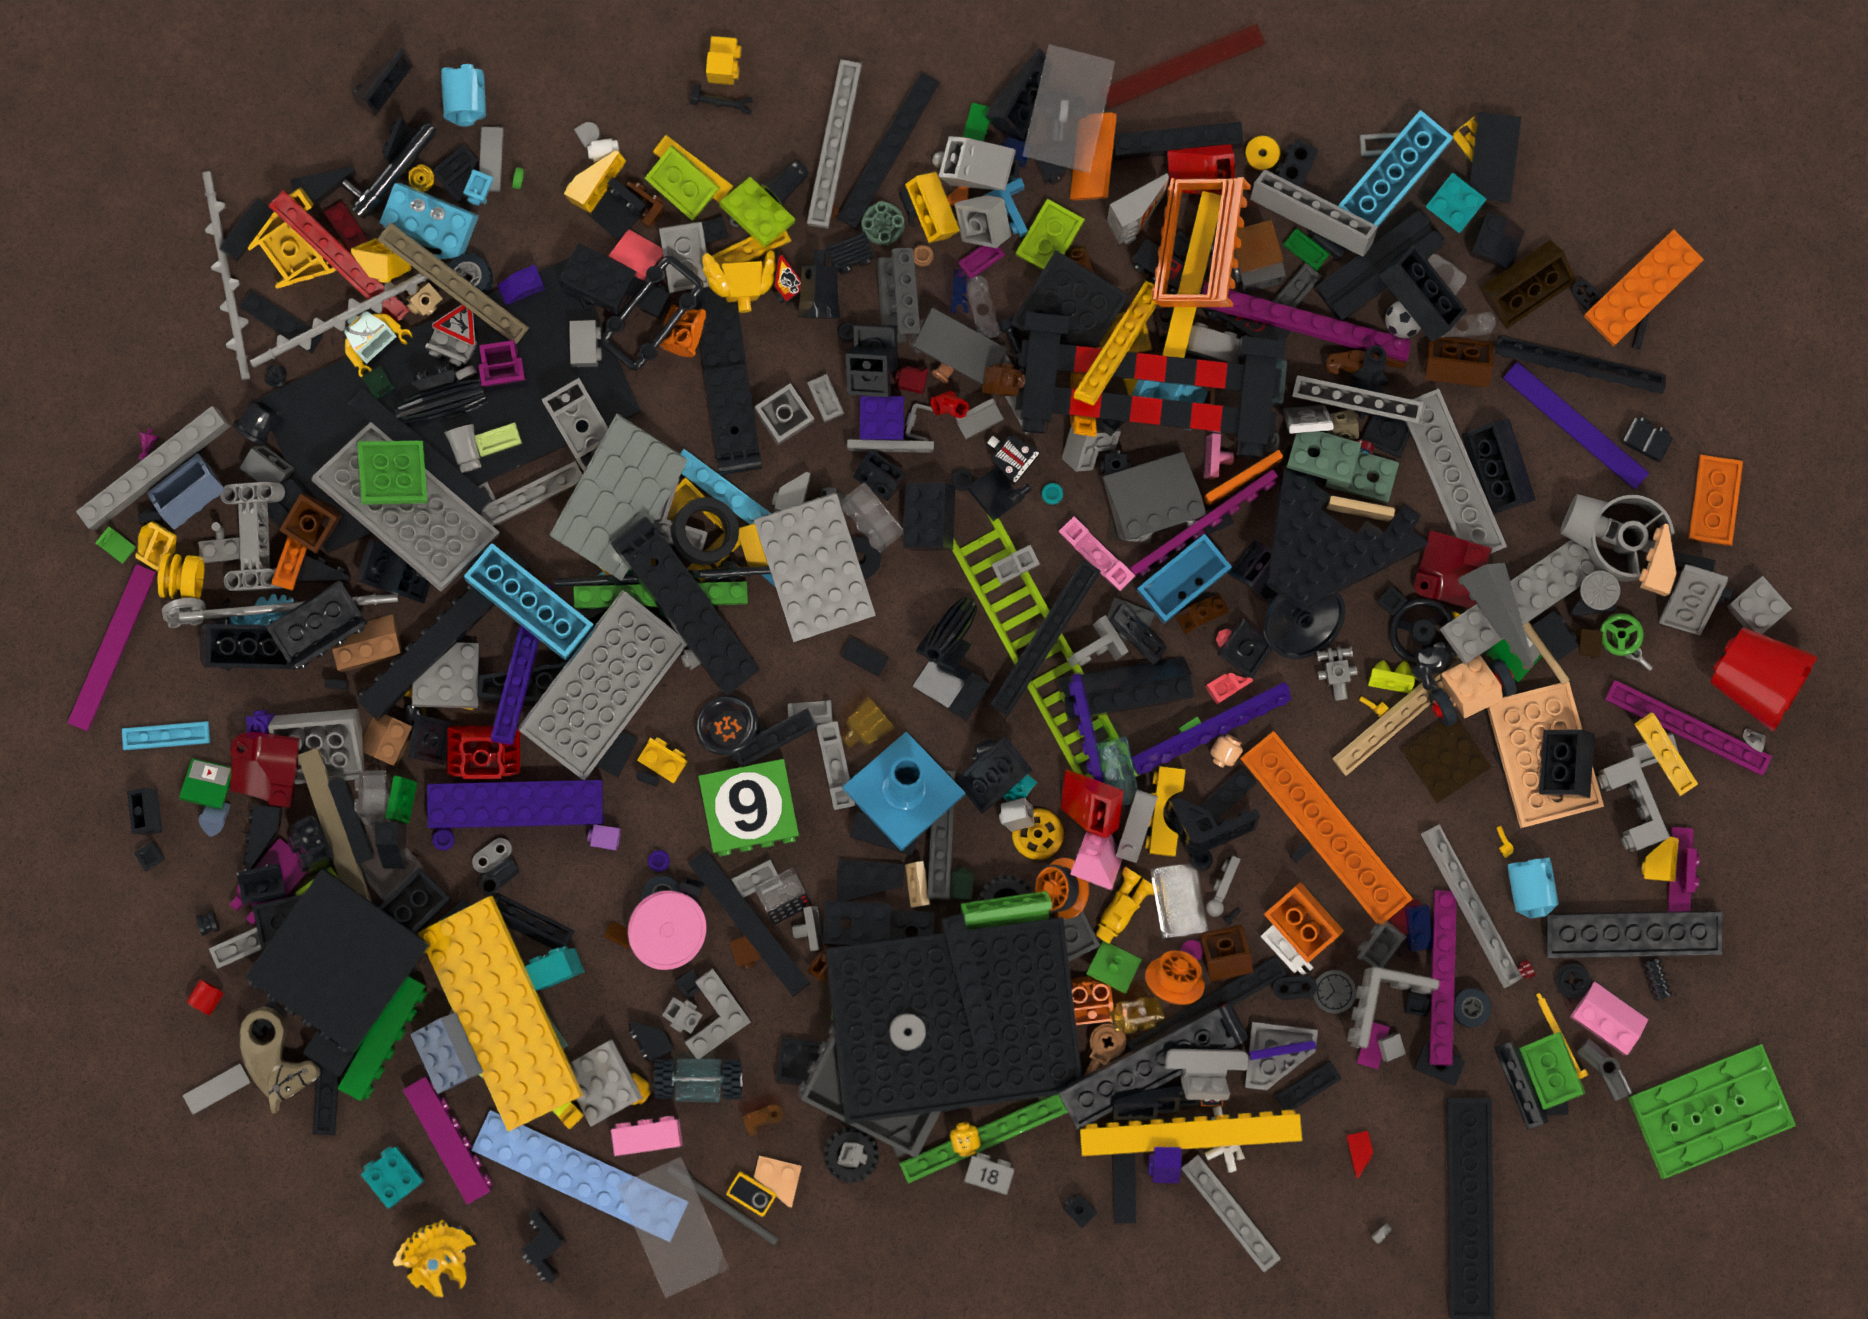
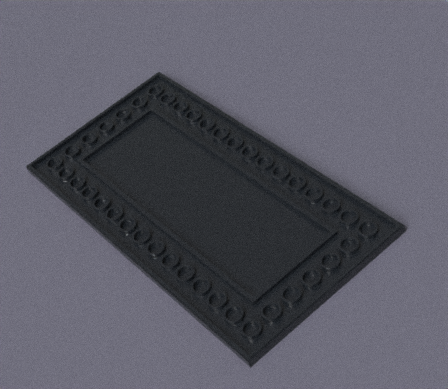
M570 258L539 271L545 287L542 291L508 305H505L500 290L487 295L529 327L516 344L519 358H522L525 381L484 387L486 399L466 409L431 420L404 423L461 472L445 432L473 424L474 434L478 435L515 422L522 444L484 457L480 456L481 468L462 473L476 486L568 445L541 399L578 378L584 385L607 427L611 425L617 413L627 419L641 412L618 359L603 347L601 339H598V348L602 349V360L598 361V367H572L570 364V321L595 320L597 326H601V337L605 332L594 307L584 310L577 295L561 288L559 285V278ZM448 313L410 329L409 331L413 338L409 335L402 337L407 342V345L402 344L399 335H397L367 364L363 362L365 366L370 367L374 372V375L368 369L363 372L367 380L359 376L358 366L355 367L349 358H345L257 398L268 403L279 412L280 417L273 426L272 432L285 461L295 468L291 474L293 479H300L316 499L325 501L344 513L332 534L323 544L327 554L373 533L312 481V476L370 423L349 405L362 388L396 416L394 408L398 407L397 402L420 391L416 386L412 385V380L416 373L424 370H429V373L436 371L438 366L449 363L448 358L442 356L441 359L429 355L430 351L425 347L430 342L435 330L432 328V324ZM473 313L477 345L468 366H474L477 373L469 379L480 378L479 364L483 363L479 345L510 341L475 313ZM461 364V367L455 366V367H456V371H455V372H457V371H459V370H461V369H463V368H465V367H467V366H465V365H463V364ZM585 420L577 422L576 429L578 432L584 433L588 430L589 425Z

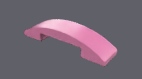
M1073 517L1059 531L1070 545L1091 565L1101 570L1100 574L1119 591L1135 577L1076 517Z

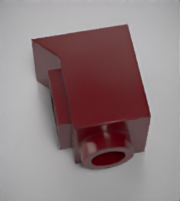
M908 366L902 368V370H897L895 382L898 383V389L923 394L929 368L922 372L921 369Z

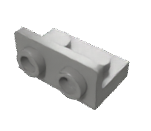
M434 330L430 342L425 347L430 351L429 355L441 359L443 356L449 359V363L461 367V364L468 366L477 342L475 341V346H470Z

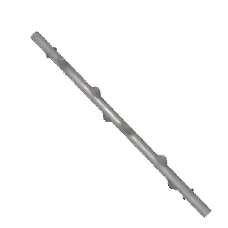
M210 171L202 174L212 223L205 231L215 237L219 260L211 268L213 271L222 274L226 301L220 306V310L229 312L233 338L226 343V347L236 351V360L239 363L241 379L248 380L250 379L246 359L248 357L245 354L241 329L248 324V319L238 316L234 290L240 285V281L231 278L227 255L219 249L226 240L223 238L219 213L225 208V203L216 201L212 175Z
M419 272V274L398 285L386 282L384 292L361 304L351 298L349 299L347 311L325 322L315 318L312 329L290 340L282 335L277 336V347L268 349L269 351L251 359L250 362L255 368L298 345L309 350L311 349V338L333 327L344 331L346 320L370 308L378 314L381 313L383 301L405 290L413 295L416 294L417 284L423 281L426 282L428 278Z
M394 594L351 597L355 605L398 602V596ZM304 602L179 613V621L200 619L204 621V619L289 612Z

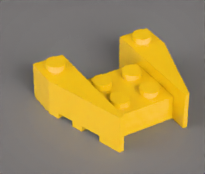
M302 187L290 194L306 211L314 205ZM273 212L248 247L250 251L259 244L283 276V279L275 285L276 288L336 271L331 264L275 212Z

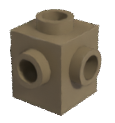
M1352 409L1329 414L1333 422V430H1326L1327 434L1348 440L1359 439V423Z

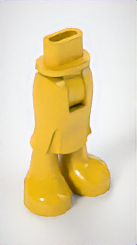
M1124 867L1122 870L1124 878L1119 891H1116L1114 899L1104 911L1101 923L1098 924L1100 927L1095 933L1097 937L1110 944L1114 936L1117 937L1125 929L1134 912L1140 908L1139 905L1147 895H1155L1159 891V888L1143 878L1132 898L1129 897V893L1138 883L1141 876L1127 867Z

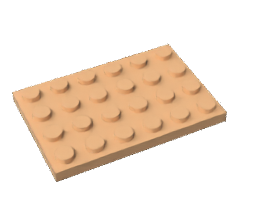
M1569 681L1564 685L1558 683L1504 697L1503 700L1487 707L1520 828L1604 807L1593 767L1590 798H1564L1539 794L1544 730H1582Z

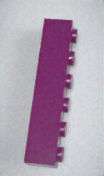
M424 1077L403 1089L466 1204L468 1205L491 1192L490 1186L493 1183L488 1174L483 1175L480 1169L482 1166L480 1159L477 1155H472L469 1150L472 1147L466 1135L462 1137L458 1129L461 1126L455 1116L451 1118L447 1111L450 1109L448 1102L444 1097L440 1098L429 1077Z

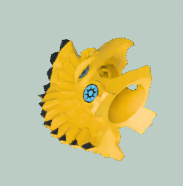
M441 1220L439 1223H433L425 1228H421L411 1238H407L406 1242L401 1245V1249L397 1252V1257L394 1259L393 1264L395 1267L403 1265L406 1268H412V1273L407 1275V1278L416 1288L422 1284L434 1297H443L439 1275L441 1273L448 1274L450 1280L457 1281L459 1289H461L465 1285L467 1277L463 1265L466 1257L462 1250L476 1245L478 1239L471 1236V1230L467 1228L462 1230L459 1225L452 1227L451 1222Z

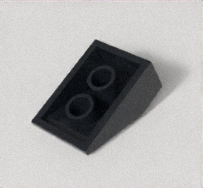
M928 662L913 684V687L967 722L991 684L960 664L953 672L938 663Z

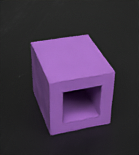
M594 824L593 829H589L587 841L591 842V847L618 851L621 829Z

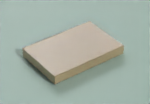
M1336 496L1330 497L1326 510L1387 522L1391 521L1395 513V509L1392 507Z

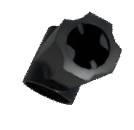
M507 857L489 872L480 875L477 879V887L485 895H494L500 887L520 871L511 859ZM491 879L493 881L492 887L485 890L483 888L484 882Z

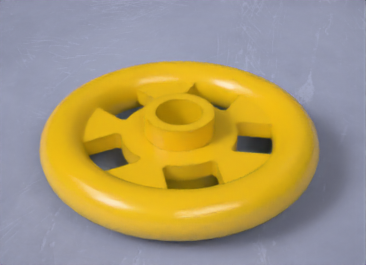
M1034 808V817H1039L1040 823L1027 827V838L1021 837V829L1012 831V839L1016 849L1023 856L1033 860H1044L1053 856L1060 849L1064 839V829L1061 821L1054 813L1046 809ZM1048 822H1051L1055 829L1050 833L1045 826ZM1036 830H1040L1042 832V836L1040 838H1036L1034 836V832ZM1050 838L1053 844L1047 849L1043 843ZM1029 842L1038 845L1036 851L1027 848Z

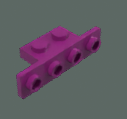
M1672 827L1671 837L1679 838L1676 879L1675 882L1669 881L1668 911H1690L1691 893H1695V889L1699 887V876H1696V867H1699L1700 855L1696 854L1697 849H1693V828Z

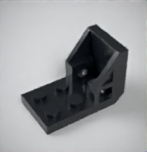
M1179 797L1170 801L1167 816L1175 832L1178 834V838L1185 851L1196 856L1256 830L1260 818L1257 809L1252 811L1247 809L1239 813L1238 817L1232 820L1230 818L1222 820L1218 823L1219 826H1217L1210 811Z

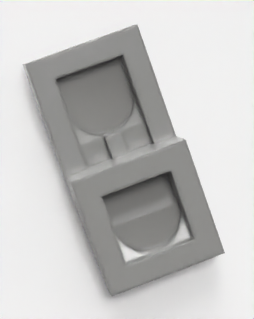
M1031 545L991 566L1002 585L1037 567L1040 563Z

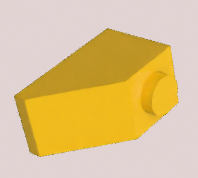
M1667 838L1646 856V861L1642 864L1644 879L1675 882L1679 838Z

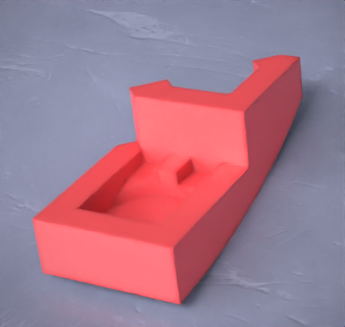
M1229 673L1228 675L1220 676L1205 687L1215 703L1219 704L1253 682V680L1249 677L1244 678Z

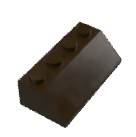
M1550 240L1480 287L1486 302L1505 329H1508L1576 283V279L1564 251Z

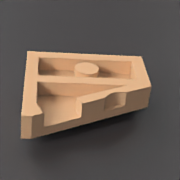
M759 1156L754 1178L777 1194L776 1197L788 1207H792L802 1166Z

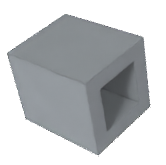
M1025 798L1001 804L1000 822L1011 832L1035 825L1033 806Z

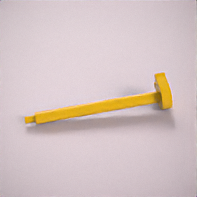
M1540 993L1536 994L1539 1000L1538 1003L1553 1033L1561 1032L1545 998H1542ZM1565 1040V1043L1567 1045V1048L1569 1050L1570 1056L1572 1058L1579 1078L1581 1079L1587 1076L1588 1073L1586 1069L1582 1071L1580 1070Z

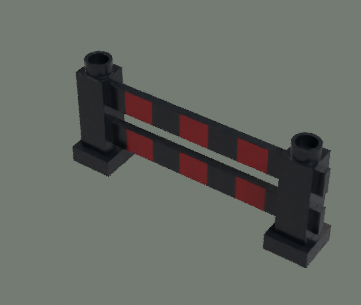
M1026 312L1023 335L1030 336L1029 341H1022L1020 367H1026L1025 384L1022 388H1019L1015 404V410H1021V431L1047 434L1048 423L1051 422L1052 414L1081 416L1236 434L1235 444L1238 445V456L1263 458V451L1268 445V438L1273 439L1275 433L1277 412L1271 411L1273 395H1279L1281 369L1276 368V363L1280 364L1284 359L1286 341L1242 336L1239 341L1237 359H1243L1244 365L1127 352L1112 376L1115 378L1240 391L1239 408L1104 392L1101 393L1093 406L1074 398L1076 389L1055 387L1056 372L1087 374L1102 349L1060 344V339L1066 340L1068 334V316Z

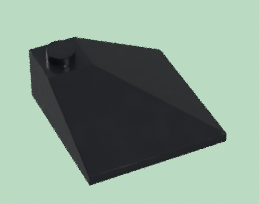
M401 48L371 74L362 85L358 84L354 89L353 100L372 115L376 116L413 67L406 51Z

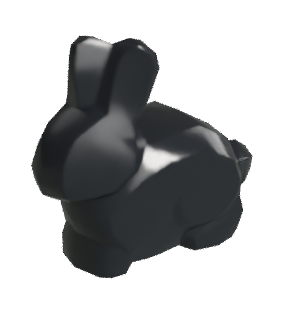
M1438 642L1433 647L1422 650L1417 649L1414 652L1417 666L1412 668L1411 674L1415 679L1422 682L1425 690L1431 689L1436 691L1437 683L1432 674L1445 672L1450 666L1452 658L1457 653L1454 649L1448 648L1444 642Z

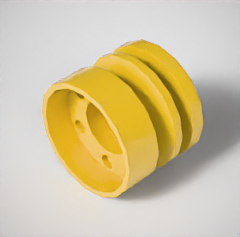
M164 553L157 576L159 597L167 598L170 596L171 599H176L180 590L181 598L200 599L205 572L203 557L188 555L182 564L180 554H175L173 557L171 553Z

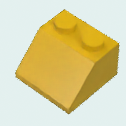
M377 239L351 249V254L370 278L378 279L379 282H390L391 279L402 277L404 273L411 271L409 263Z

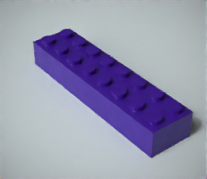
M603 781L427 784L428 828L459 829L604 825Z

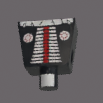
M993 435L986 444L995 452L991 462L1013 486L1017 484L1040 455L1037 449L1011 435L1004 442Z

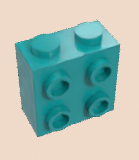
M389 1146L380 1154L382 1158L377 1162L372 1160L363 1167L365 1172L361 1174L387 1209L392 1208L425 1181L398 1146L394 1148Z

